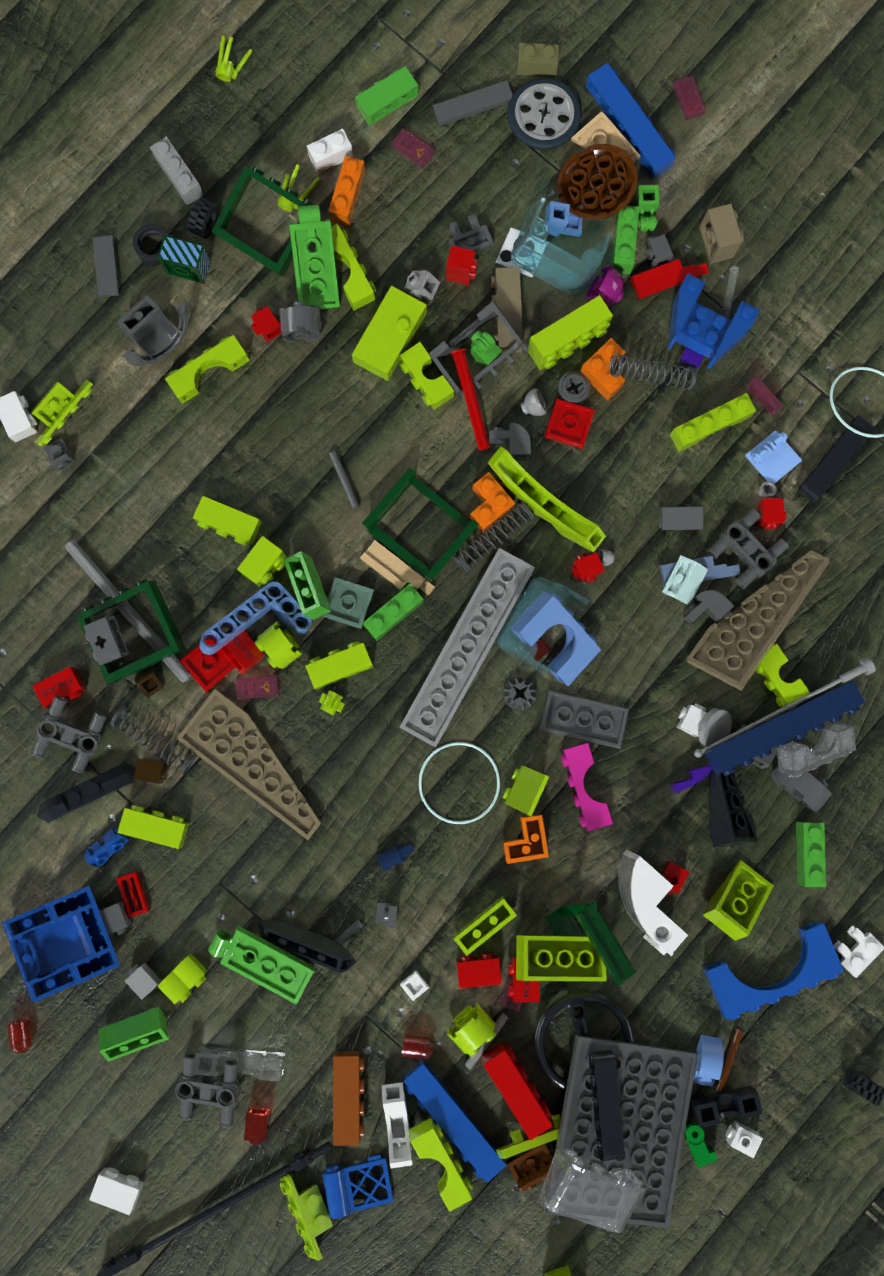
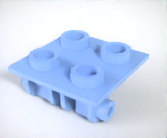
M775 430L745 455L765 480L773 484L802 461L786 442L788 437L784 432L780 434Z

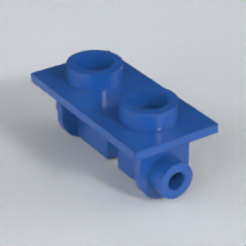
M118 827L110 829L101 837L105 844L102 845L100 841H97L86 850L84 854L87 859L86 863L95 867L103 865L111 855L121 850L129 839L117 833Z

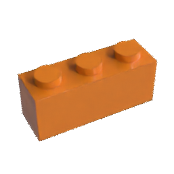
M348 156L344 157L328 210L330 222L347 227L350 226L366 173L363 160Z

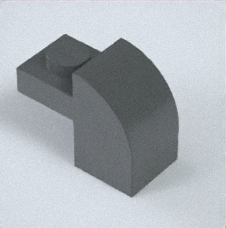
M510 422L509 430L501 427L489 430V444L509 443V453L514 459L530 458V436L524 427Z
M704 591L693 598L698 605L693 603L686 610L687 615L684 619L690 624L705 611L716 622L729 612L734 605L720 592Z

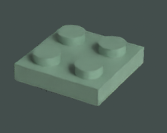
M335 577L327 599L331 611L322 615V617L362 629V623L365 620L374 590Z

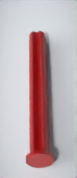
M466 348L455 350L450 354L454 357L477 447L479 450H485L490 445L465 355Z

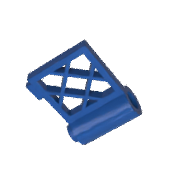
M380 1154L368 1156V1161L344 1167L338 1164H330L322 1172L330 1218H342L352 1212L393 1202L386 1158L381 1157ZM382 1164L383 1172L379 1179H377L369 1172L373 1166ZM358 1170L363 1173L358 1184L350 1180L349 1172ZM366 1177L376 1182L370 1193L360 1187ZM381 1185L387 1189L388 1197L378 1199L373 1194L377 1187ZM358 1190L367 1195L363 1203L354 1205L353 1197Z

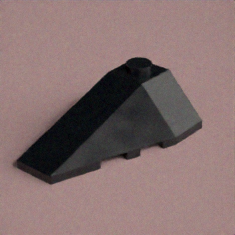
M712 769L709 830L713 847H729L757 842L751 815H746L742 804L745 802L743 797H739L735 790L736 781L733 774L724 776L721 773L716 775Z

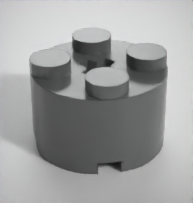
M295 302L293 307L279 309L281 335L284 341L299 343V339L306 338V342H311L321 338L322 327L319 306H305L304 302Z

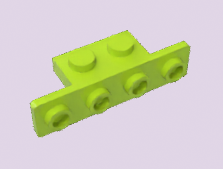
M85 380L74 395L59 382L54 384L31 412L47 425L34 442L42 446L52 439L53 431L56 428L60 429L66 422L64 418L69 412L71 414L75 412L79 406L78 402L82 397L86 398L91 393L92 389L90 387L93 384L90 381Z
M286 1175L280 1178V1188L289 1200L288 1208L290 1213L296 1218V1229L304 1239V1250L307 1256L319 1261L322 1259V1255L315 1237L333 1226L316 1184L297 1193L292 1177Z

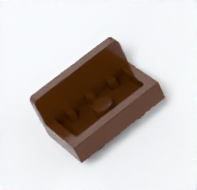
M543 1144L506 1160V1163L517 1182L520 1192H523L524 1190H531L540 1181L551 1178L554 1158L547 1145Z

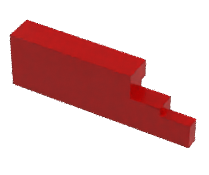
M680 259L634 275L630 278V281L639 300L682 284L687 274L697 278L709 273L706 263L696 267L692 264L683 268Z

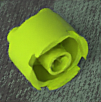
M276 621L257 636L258 640L255 641V644L260 651L267 653L269 656L267 660L273 668L284 669L301 656L303 652L297 650L300 646L287 629L282 631L279 628L282 624Z
M474 1003V1008L470 1005L462 1010L453 1019L455 1025L452 1029L448 1027L446 1031L447 1035L462 1052L469 1054L470 1057L479 1051L480 1046L485 1041L490 1042L496 1035L494 1031L495 1022L478 1003Z

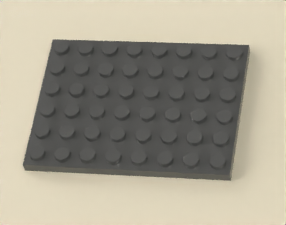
M576 1034L545 1207L547 1214L669 1228L697 1053ZM611 1049L616 1059L625 1155L624 1158L602 1162L597 1151L588 1057L589 1053Z

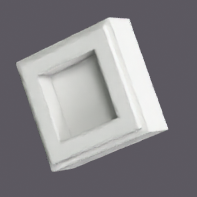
M417 970L400 983V986L412 1001L429 988V985Z

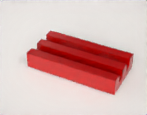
M138 871L116 878L128 918L149 912L150 908ZM131 877L134 879L143 909L140 907ZM125 879L127 881L136 912H133L129 897L123 880Z

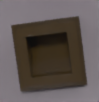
M149 667L134 677L135 683L146 698L164 688L153 667Z

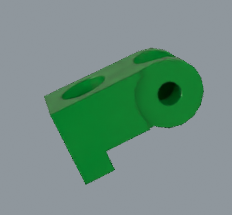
M695 1121L686 1122L684 1137L694 1163L700 1168L717 1161L718 1158L711 1146L706 1147L703 1129L699 1128Z

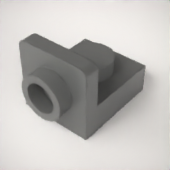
M62 438L44 447L50 460L49 464L56 471L67 469L71 463L75 462Z
M378 902L376 923L387 924L389 928H396L398 903Z

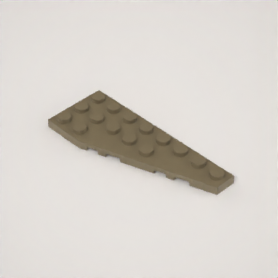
M809 551L793 563L790 569L783 574L777 575L774 581L764 585L744 600L741 606L733 612H728L717 624H712L688 656L687 662L742 691L828 566L829 558Z
M214 689L176 739L309 840L321 825V821L250 715L218 690Z

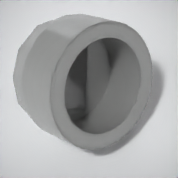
M771 482L762 483L758 490L759 496L761 498H772L777 491L776 486Z
M601 549L599 552L602 566H609L614 562L615 556L612 551Z

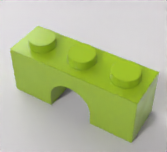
M420 342L400 355L401 363L399 365L405 374L409 373L412 378L410 380L416 390L420 389L423 394L422 399L427 406L431 405L435 410L454 397V390L443 375L434 380L427 379L423 375V371L431 365V357Z
M774 644L755 671L758 674H762L765 679V686L774 692L777 697L775 698L776 702L783 708L810 694L801 679H795L790 683H785L781 680L779 669L788 662V659L780 647Z

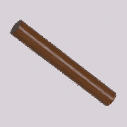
M737 1027L735 1028L723 1063L721 1077L717 1080L715 1089L721 1092L724 1090L744 1030Z

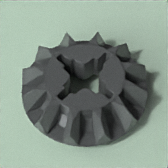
M578 371L567 372L559 381V395L565 401L581 403L589 395V379ZM571 382L575 386L580 385L577 389V394L574 390H568L571 387Z
M516 677L506 684L503 691L504 700L509 707L515 710H525L534 703L536 689L528 679ZM513 687H515L516 689L518 688L519 690H521L522 688L524 689L526 687L527 689L524 692V696L527 700L522 699L521 697L513 700V698L516 695V691Z

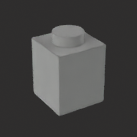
M146 963L140 967L136 964L127 973L129 977L125 980L141 1000L162 982Z

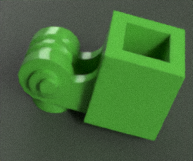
M638 185L635 194V206L639 207L638 228L640 231H654L658 221L654 215L659 206V185Z
M478 330L472 336L471 340L473 342L470 355L484 368L502 355L503 350L495 344L494 337L491 334L482 333Z

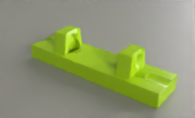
M560 1114L552 1115L553 1117L550 1119L552 1123L551 1129L546 1130L531 1141L529 1138L523 1139L520 1129L510 1131L513 1143L496 1149L499 1158L506 1159L558 1139L561 1122Z

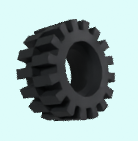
M202 197L197 200L196 204L193 205V211L191 210L190 212L191 217L188 218V221H190L188 223V231L203 239L208 238L212 234L211 231L217 221V217H219V205Z
M852 1069L849 1070L843 1085L862 1098L879 1106L884 1097V1088Z

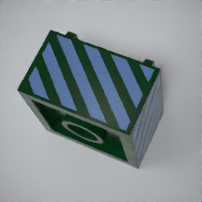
M164 235L158 260L165 273L205 284L211 260L204 245L200 242L196 244L177 239L173 235H170V237Z

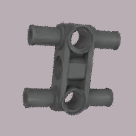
M751 509L740 520L732 522L720 534V539L707 549L710 556L717 559L721 553L730 548L744 562L748 569L735 579L742 589H745L756 577H762L776 564L777 558L789 548V545L780 538L767 550L749 532L748 529L761 518L754 509ZM730 529L738 533V538L731 537ZM759 559L765 561L766 568H761L759 566Z
M54 696L49 711L43 715L36 732L38 738L31 754L38 758H44L50 742L59 744L78 752L71 769L78 773H84L89 758L95 755L102 738L101 730L107 715L95 711L89 727L81 726L61 717L67 700L60 696ZM45 723H50V724H52L53 727H54V730H53V731H48V730L45 728L44 724H45ZM84 739H92L94 745H86Z
M184 1054L183 1072L179 1075V1083L175 1088V1094L180 1101L179 1119L191 1120L193 1118V1103L220 1107L221 1118L219 1125L224 1128L232 1127L234 1124V1109L238 1105V1097L242 1091L237 1079L238 1061L233 1059L226 1060L224 1062V1077L197 1073V1054Z

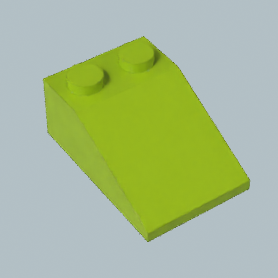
M521 765L520 769L516 767L511 777L514 782L511 788H506L502 798L506 799L505 804L532 816L549 776Z
M740 860L712 896L702 915L735 941L749 936L774 886Z

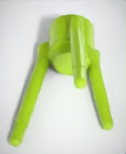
M223 35L221 37L218 65L215 72L219 79L230 82L232 78L236 79L238 72L253 51L249 49L234 70V64L228 60L233 37H229L223 59L225 36Z
M296 164L289 184V174L285 175L282 189L285 191L287 190L286 188L292 189L300 167L299 164ZM317 177L298 199L303 201L320 181V178ZM281 195L279 196L277 205L288 212H291L293 208L298 209L296 204Z

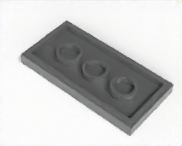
M548 690L539 730L621 749L629 708Z

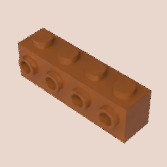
M335 1051L333 1055V1146L359 1145L360 1138H364V1124H360V1116H364V1102H360V1094L364 1093V1080H360V1071H364V1058H360V1051Z

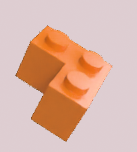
M612 338L582 365L580 371L589 379L590 384L608 401L623 387L626 381L621 375L613 377L610 374V362L615 354H620L621 356L625 354V351ZM617 357V358L615 359L614 366H613V372H614L615 364H616L617 360L619 359V357Z
M489 472L473 484V492L483 503L470 513V519L475 520L479 524L478 529L484 533L498 519H501L504 514L513 509L515 502Z
M535 814L519 817L523 838L502 841L506 863L510 864L549 857L542 815Z

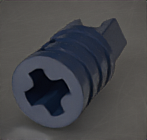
M398 843L392 846L391 849L389 848L381 854H376L385 872L387 869L407 861L406 855L414 852L415 849L412 843L403 847Z

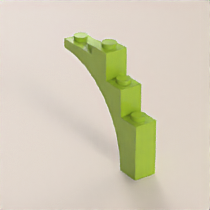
M500 447L488 461V464L503 481L501 484L509 494L525 502L535 515L552 523L559 534L592 552L605 539L606 535L597 524L584 518L548 492L516 462L506 449Z

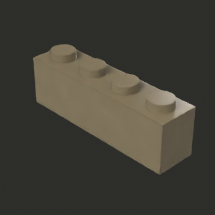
M520 267L495 268V275H491V288H495V295H492V301L523 341ZM498 315L493 318V327H497V334H494L493 337L495 344L503 350L502 353H505L517 341ZM522 347L515 352H522Z

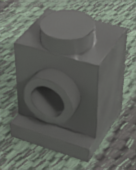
M665 234L649 237L646 240L648 245L645 251L647 258L652 261L650 269L671 262L673 253Z

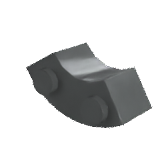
M785 756L770 776L777 785L790 793L802 805L817 814L832 795L826 788L828 784L821 778L816 779L804 769L805 765L799 760L794 759L792 761Z

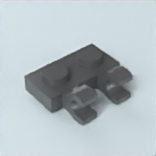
M475 214L467 217V224L471 231L464 234L461 233L457 222L449 224V232L452 236L449 239L450 247L451 245L473 250L476 253L493 246V240L487 226L483 225L480 227Z

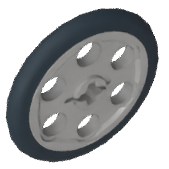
M537 78L524 83L514 92L508 103L507 118L512 132L525 145L535 149L547 150L564 145L575 135L581 123V106L577 96L571 88L555 79ZM542 92L545 97L543 99H536L534 93ZM561 97L564 102L559 105L555 104L553 98ZM547 104V114L544 117L543 123H541L542 113L545 110V106ZM528 105L531 110L524 113L520 110V107ZM566 115L569 120L562 123L558 120V117ZM533 123L536 128L533 131H528L525 125ZM546 128H552L555 131V134L552 136H547L544 133V130Z

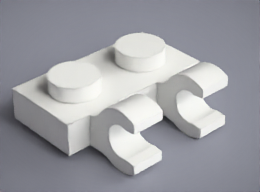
M852 925L847 932L857 941L850 950L840 941H837L833 946L842 956L840 959L841 965L853 977L857 978L884 950V946L871 933L866 932L863 934L857 927L855 928Z

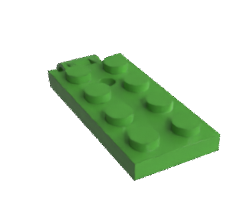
M319 205L298 206L299 223H289L298 302H304L305 306H319L320 309L340 307L330 219L320 221ZM310 242L316 244L314 250L309 249L308 245Z
M240 926L236 927L234 936L225 930H218L208 948L212 956L221 958L220 964L296 1005L316 968ZM248 952L253 953L254 958L249 957Z

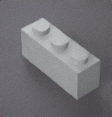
M167 136L150 147L154 158L187 206L204 196L199 183Z

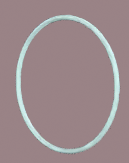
M854 367L845 370L836 377L830 389V403L836 417L845 427L859 435L873 438L884 437V433L867 434L849 426L840 417L833 402L835 384L844 374L854 370L873 371L884 376V373L869 367Z
M466 742L448 743L437 748L427 757L419 774V792L425 806L434 816L452 824H467L482 818L494 806L500 791V775L494 760L480 747ZM454 745H465L482 752L492 763L497 776V790L491 805L481 815L466 821H453L438 815L428 805L422 791V775L428 761L438 751Z

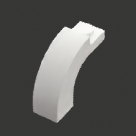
M403 1082L382 1085L390 1167L411 1166L412 1145L408 1132L410 1126Z

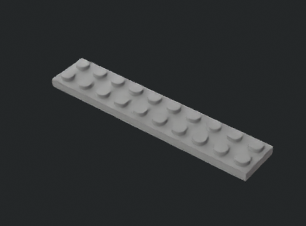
M501 548L498 549L399 728L436 748L535 569L534 566Z

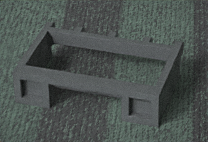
M493 301L476 314L478 319L449 343L443 341L429 353L432 360L464 401L462 387L458 385L441 360L496 315H498L517 342L473 377V385L475 384L478 389L482 388V385L479 383L481 378L490 371L494 376H497L498 373L494 368L505 359H508L512 364L514 360L510 355L520 347L525 352L529 350Z

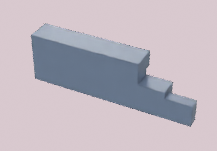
M713 556L691 559L708 569L703 581L740 575L739 564L727 566L725 563L714 565ZM677 562L659 565L663 588L666 586Z

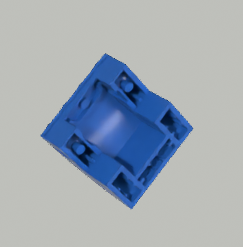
M90 886L2 922L31 1002L42 1000L68 987L81 984L120 966Z

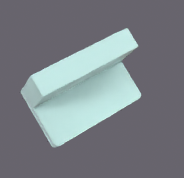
M680 556L662 592L686 605H690L708 569L696 561Z

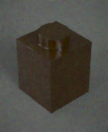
M138 758L134 779L162 784L163 780H166L168 777L169 768H166L167 763Z

